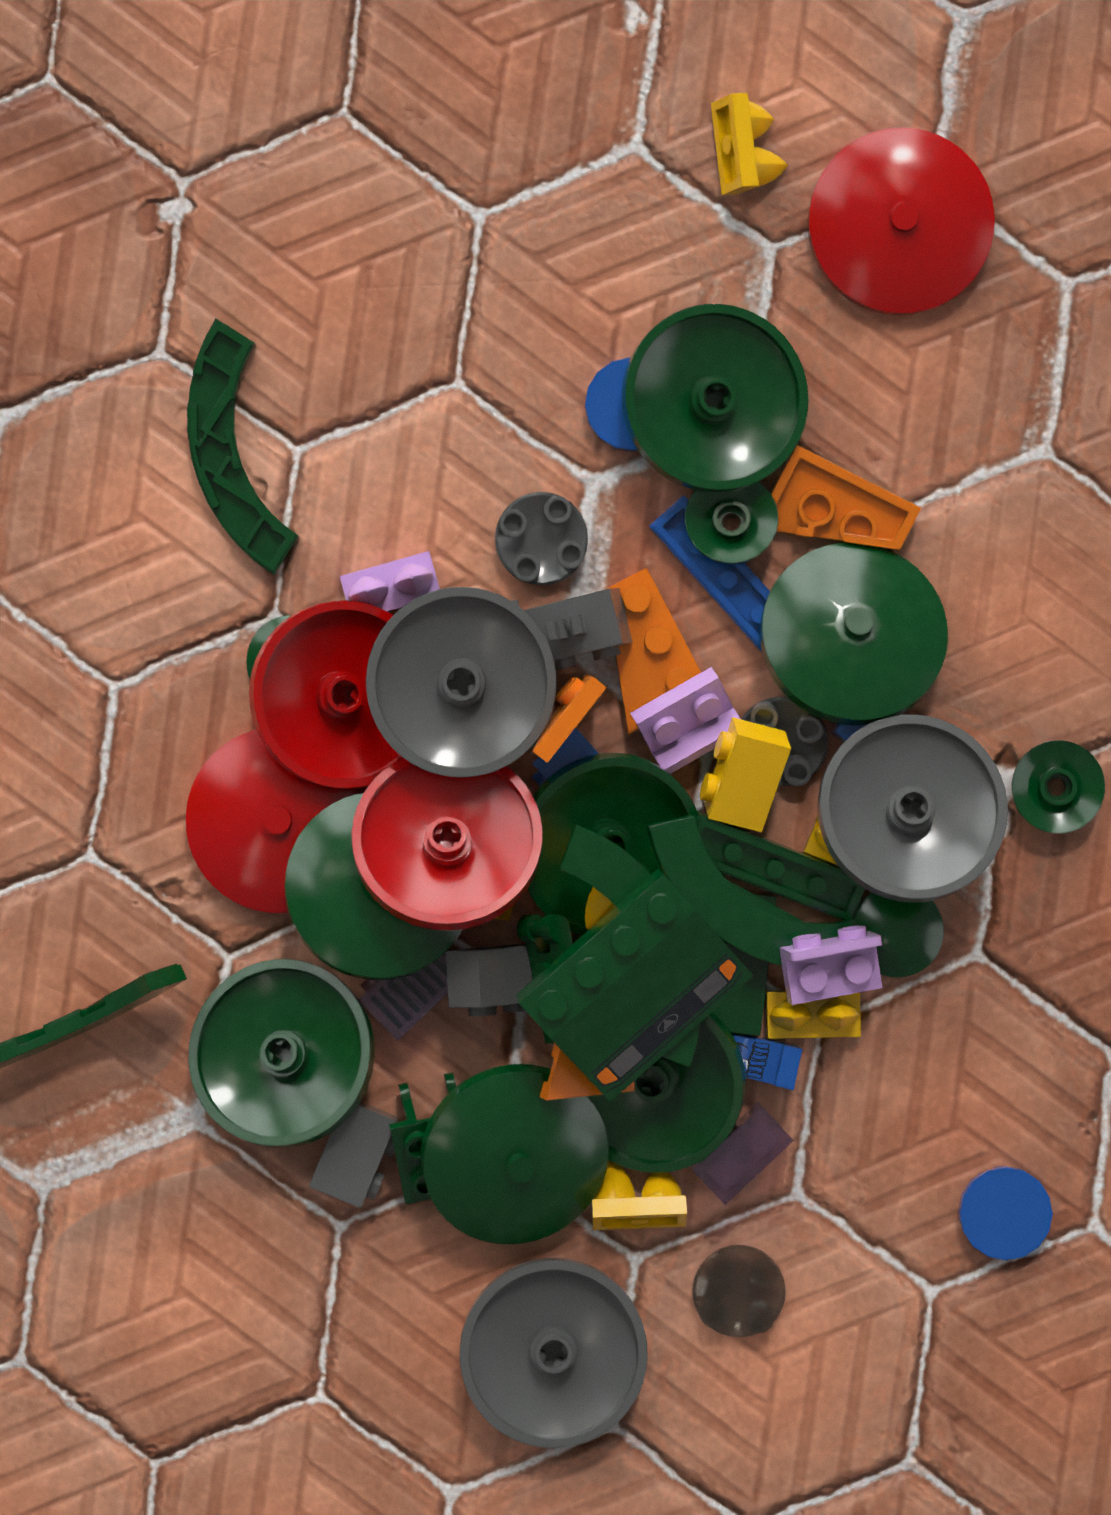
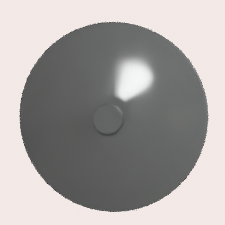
M450 587L435 590L415 598L397 611L385 624L370 653L366 674V692L370 711L377 728L389 745L403 758L419 768L435 774L450 777H473L491 773L509 765L527 752L536 742L553 710L556 695V669L550 646L535 621L522 608L509 599L487 590L471 587Z
M891 716L872 722L859 729L834 754L825 770L818 793L817 807L821 834L829 853L837 865L847 876L864 889L881 897L900 902L922 903L935 901L966 888L984 872L996 856L1007 826L1008 804L1006 790L999 770L990 755L972 736L962 729L941 719L929 716Z
M543 1258L531 1260L514 1266L500 1274L481 1291L467 1314L461 1333V1372L465 1387L475 1407L493 1427L506 1436L536 1447L563 1448L588 1442L607 1432L624 1417L633 1405L642 1387L647 1368L646 1334L640 1315L631 1298L614 1279L591 1265L571 1259Z

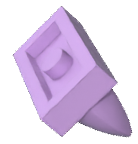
M429 551L339 576L346 600L371 604L387 612L401 609L415 598L440 589Z

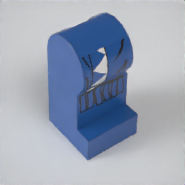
M731 1033L741 1052L746 1078L794 1091L802 1054L800 1046L747 1034L743 1036Z

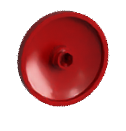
M905 127L888 128L866 134L838 152L822 172L814 188L808 211L810 246L814 258L826 279L839 293L851 302L865 309L887 315L900 316L924 313L946 304L959 295L974 280L983 267L992 245L995 227L992 196L983 174L974 161L960 147L940 135L921 129Z
M343 600L319 603L306 607L285 619L275 628L262 645L256 657L250 679L249 701L255 729L267 751L284 769L294 776L309 783L329 788H358L370 785L385 768L403 758L389 745L377 728L370 711L366 692V674L370 653L380 631L393 616L391 613L371 604L358 601Z
M256 730L241 734L213 753L202 766L193 782L188 796L185 820L186 834L191 853L205 878L214 888L233 902L256 911L288 913L284 889L285 873L288 859L298 836L305 826L323 809L343 798L364 793L367 786L358 788H329L304 781L284 769L271 756L260 740Z
M401 758L376 776L358 803L352 825L353 856L356 869L367 891L376 902L395 917L426 929H467L489 922L510 909L527 891L535 877L541 859V817L538 806L528 787L507 766L479 776L450 777L426 771L410 763L405 758Z

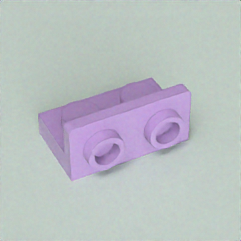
M712 667L630 713L655 760L669 774L715 749L720 732L728 731L732 717L740 719Z
M864 925L838 929V937L822 940L820 934L797 936L792 938L793 945L779 947L787 1001L791 1005L882 988L876 946L882 945L881 935L866 931V926Z

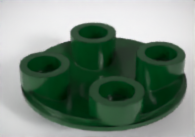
M870 892L860 902L852 918L857 920L858 925L866 926V931L881 935L882 945L876 946L880 974L895 978L907 977L922 971L936 958L943 942V920L933 901L922 903L900 902Z

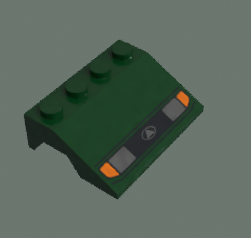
M657 869L516 994L518 1003L550 1039L611 1102L753 975L661 870Z

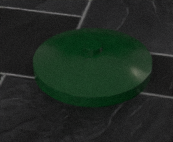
M696 305L680 310L663 319L645 335L635 348L623 379L622 408L624 419L631 439L638 451L664 477L679 485L698 491H733L752 485L770 475L785 462L795 449L804 430L808 414L807 380L800 359L790 342L766 319L751 311L732 305Z
M848 542L826 545L810 551L795 560L784 570L773 585L766 600L760 623V641L763 657L772 678L781 691L796 705L818 718L833 723L868 725L883 718L903 714L918 703L929 691L944 663L948 645V626L945 611L936 590L917 567L888 549Z
M601 753L567 764L550 776L533 795L542 823V853L538 870L527 891L545 915L561 914L565 916L568 920L570 931L583 936L588 931L585 926V907L593 886L559 869L575 824L592 830L619 845L639 861L652 875L657 869L661 870L652 850L646 825L687 815L695 817L697 810L692 799L682 785L666 770L647 759L635 755Z
M361 793L343 798L326 807L300 833L287 863L284 884L285 901L296 933L304 945L323 963L355 978L377 981L393 980L415 974L436 962L454 944L462 929L433 930L412 925L385 910L367 891L356 869L352 847V825L358 803L364 794Z
M274 959L262 961L245 967L228 977L211 993L203 1004L190 1036L189 1072L200 1103L209 1116L227 1132L252 1144L264 1147H296L314 1142L328 1135L343 1124L357 1108L367 1090L373 1072L375 1057L374 1036L370 1020L361 1001L335 975L321 967L300 960Z
M712 1012L700 1023L698 1041L690 1067L661 1057L634 1081V1091L622 1092L611 1102L604 1095L589 1096L599 1111L606 1128L609 1144L608 1160L632 1170L660 1173L690 1167L710 1156L726 1140L741 1113L746 1092L745 1067L741 1052L733 1035L721 1019Z
M509 1064L484 1070L455 1087L441 1101L432 1114L425 1129L421 1146L422 1175L428 1193L438 1211L451 1225L464 1234L495 1244L510 1245L533 1242L548 1237L572 1223L586 1210L598 1193L604 1180L609 1158L608 1136L604 1122L589 1096L555 1100L540 1098L543 1083L548 1081L551 1069L532 1064Z

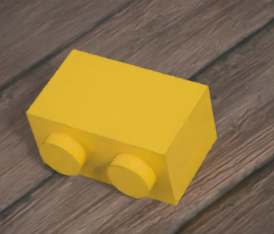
M732 717L728 731H721L717 738L714 757L718 760L713 774L707 773L701 785L700 800L704 801L708 819L762 832L791 751L785 731Z

